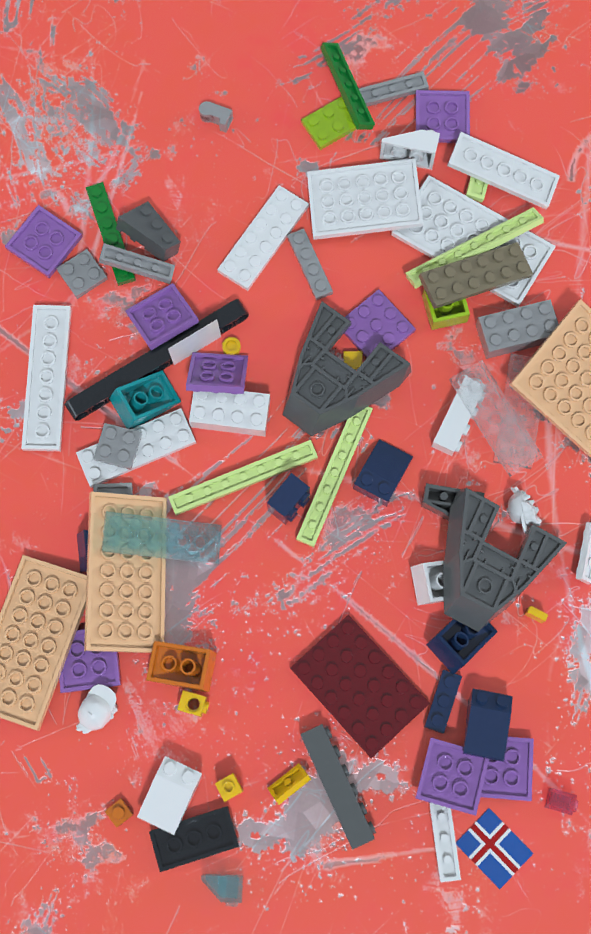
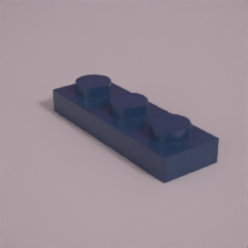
M444 669L442 670L424 725L425 728L444 734L462 676L455 673L452 674Z

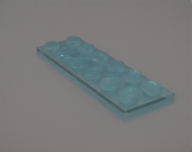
M106 511L101 552L218 564L222 525Z

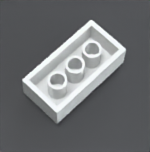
M193 391L189 417L191 428L266 437L271 402L270 394L244 391V394Z

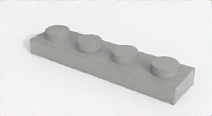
M423 71L362 87L359 90L368 107L416 94V90H428L429 85Z
M304 228L288 234L287 239L315 300L317 301L332 295L333 290Z
M105 243L99 258V263L168 284L172 281L175 268L173 264Z

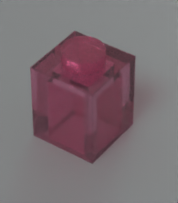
M549 788L544 808L572 816L573 812H576L578 808L577 795Z

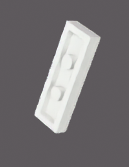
M586 522L583 532V542L575 578L586 584H591V522Z

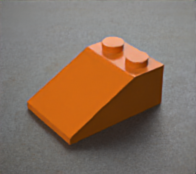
M154 641L146 681L210 692L217 653L210 649Z

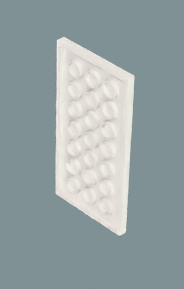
M429 175L419 189L423 227L393 230L391 235L433 259L508 219ZM530 231L494 248L497 249L518 242L533 272L530 278L490 290L493 294L516 307L520 306L556 247Z

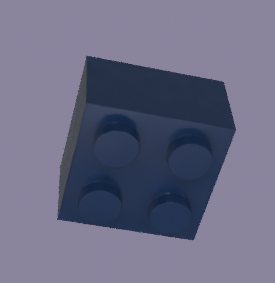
M291 473L267 501L268 511L285 525L288 521L292 522L298 515V509L300 507L304 508L310 501V487Z

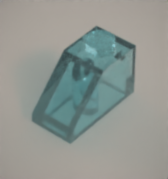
M201 875L203 883L220 902H226L225 906L237 907L238 903H242L244 875Z

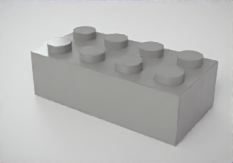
M551 299L478 317L476 329L485 358L488 359L542 345L557 327L558 321Z

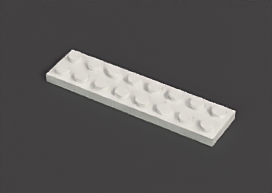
M33 305L21 446L23 451L61 452L71 306Z

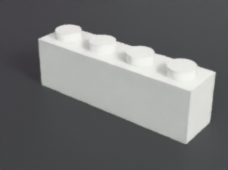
M464 376L431 447L450 456L453 455L454 451L459 452L463 443L460 441L462 434L466 436L471 425H468L470 418L474 419L478 412V409L475 407L478 402L482 403L486 392L483 391L486 385Z

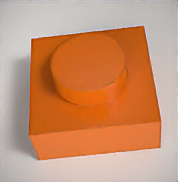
M122 798L105 810V813L116 828L134 815Z

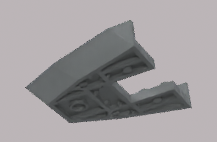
M321 301L292 374L282 414L310 436L356 415L398 388L412 372L408 361L381 342L357 371L329 352L351 326V321L323 301Z
M464 488L458 490L449 513L443 566L444 614L479 632L519 597L567 542L536 525H531L517 558L485 542L500 506L472 490Z

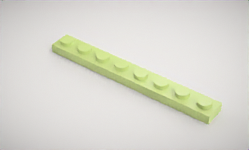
M532 207L406 272V278L416 289L422 286L419 279L420 273L488 252L544 223V218Z
M366 407L347 419L297 535V541L311 547L315 546L373 408Z
M308 440L171 495L168 498L175 515H179L316 460L318 456L311 440Z

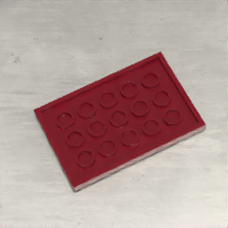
M349 615L290 667L294 674L371 759L430 704Z

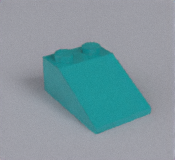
M163 370L116 388L109 398L127 429L140 426L181 402Z

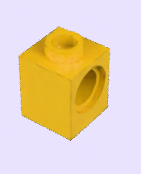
M183 690L177 710L202 717L203 714H207L210 702H207V697ZM192 699H198L200 702L199 708L196 710H191L189 707Z
M234 773L215 783L224 802L243 792Z

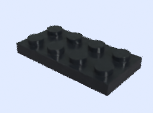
M228 806L182 820L174 835L160 828L149 831L160 872L239 847Z

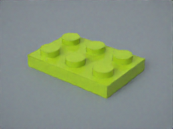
M342 97L301 119L302 125L319 150L357 130Z

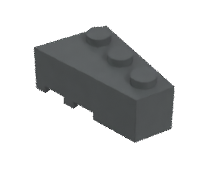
M149 202L118 217L116 230L119 232L123 231L131 237L132 241H137L143 245L145 250L164 262L178 254L180 247L179 239Z
M426 483L421 507L449 521L450 507L458 490L461 489ZM475 492L484 497V493Z

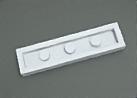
M429 802L440 882L461 880L451 809Z

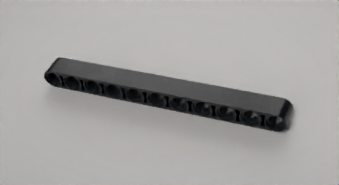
M239 299L231 301L201 319L199 323L70 398L65 403L66 408L75 421L85 418L111 402L109 398L116 388L162 371L172 365L173 362L168 348L216 319L222 335L246 320L249 316L248 312Z

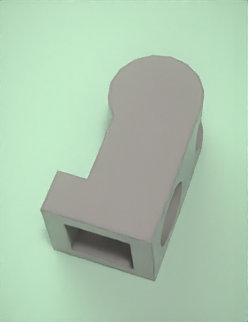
M208 101L199 105L201 120L206 123L212 122L217 124L220 131L227 133L234 118L233 111Z

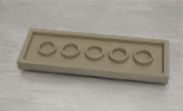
M518 242L422 272L419 275V279L433 308L436 309L530 278L533 272Z

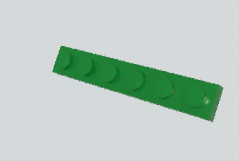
M322 43L320 49L356 129L372 130L375 123L339 44Z
M103 182L86 187L103 242L126 250L120 232L116 230L117 223ZM112 267L118 286L136 281L134 273Z

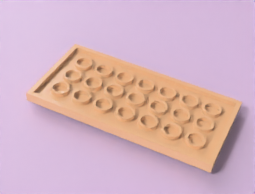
M103 492L89 493L84 651L152 653L154 641L164 642L167 498Z
M25 555L22 556L0 613V718L40 731L86 608L87 575Z

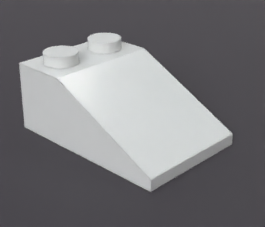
M418 130L382 138L379 159L397 161L415 158L416 167L432 170L440 133H436L433 130Z
M444 560L421 563L410 567L418 606L444 602Z
M165 756L137 818L174 835L201 781L202 773Z

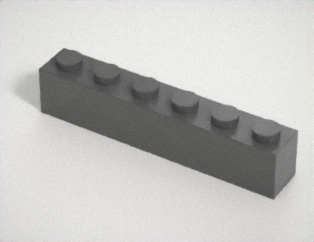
M323 724L300 734L352 850L374 840L373 834L376 833V830L371 821L367 823L364 816L367 814L363 802L358 803L356 799L358 791L354 783L350 784L347 776L350 774L346 765L340 764L338 758L341 757L337 746H332L329 740L332 738L328 726L324 728Z

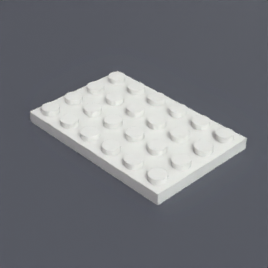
M415 158L307 172L314 240L423 227Z

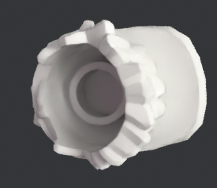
M517 486L515 488L511 487L510 489L514 494L508 500L507 512L513 522L522 524L524 533L527 535L531 525L540 527L542 520L537 516L539 509L533 506L534 500H527L530 498V495H527L525 491L519 490Z
M100 684L92 687L78 710L79 724L76 725L77 731H83L82 733L86 734L99 730L114 718L113 715L118 711L116 705V694L113 690Z

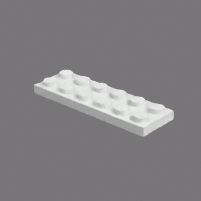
M462 132L458 136L447 166L544 209L549 207L560 175Z
M279 185L217 269L218 273L249 291L285 241L287 235L290 234L309 208V203Z
M180 408L131 429L142 433L131 470L95 461L93 458L98 443L76 452L90 488H93V484H102L196 444L182 409Z

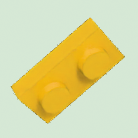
M298 763L267 789L280 805L309 782L311 778L300 763Z

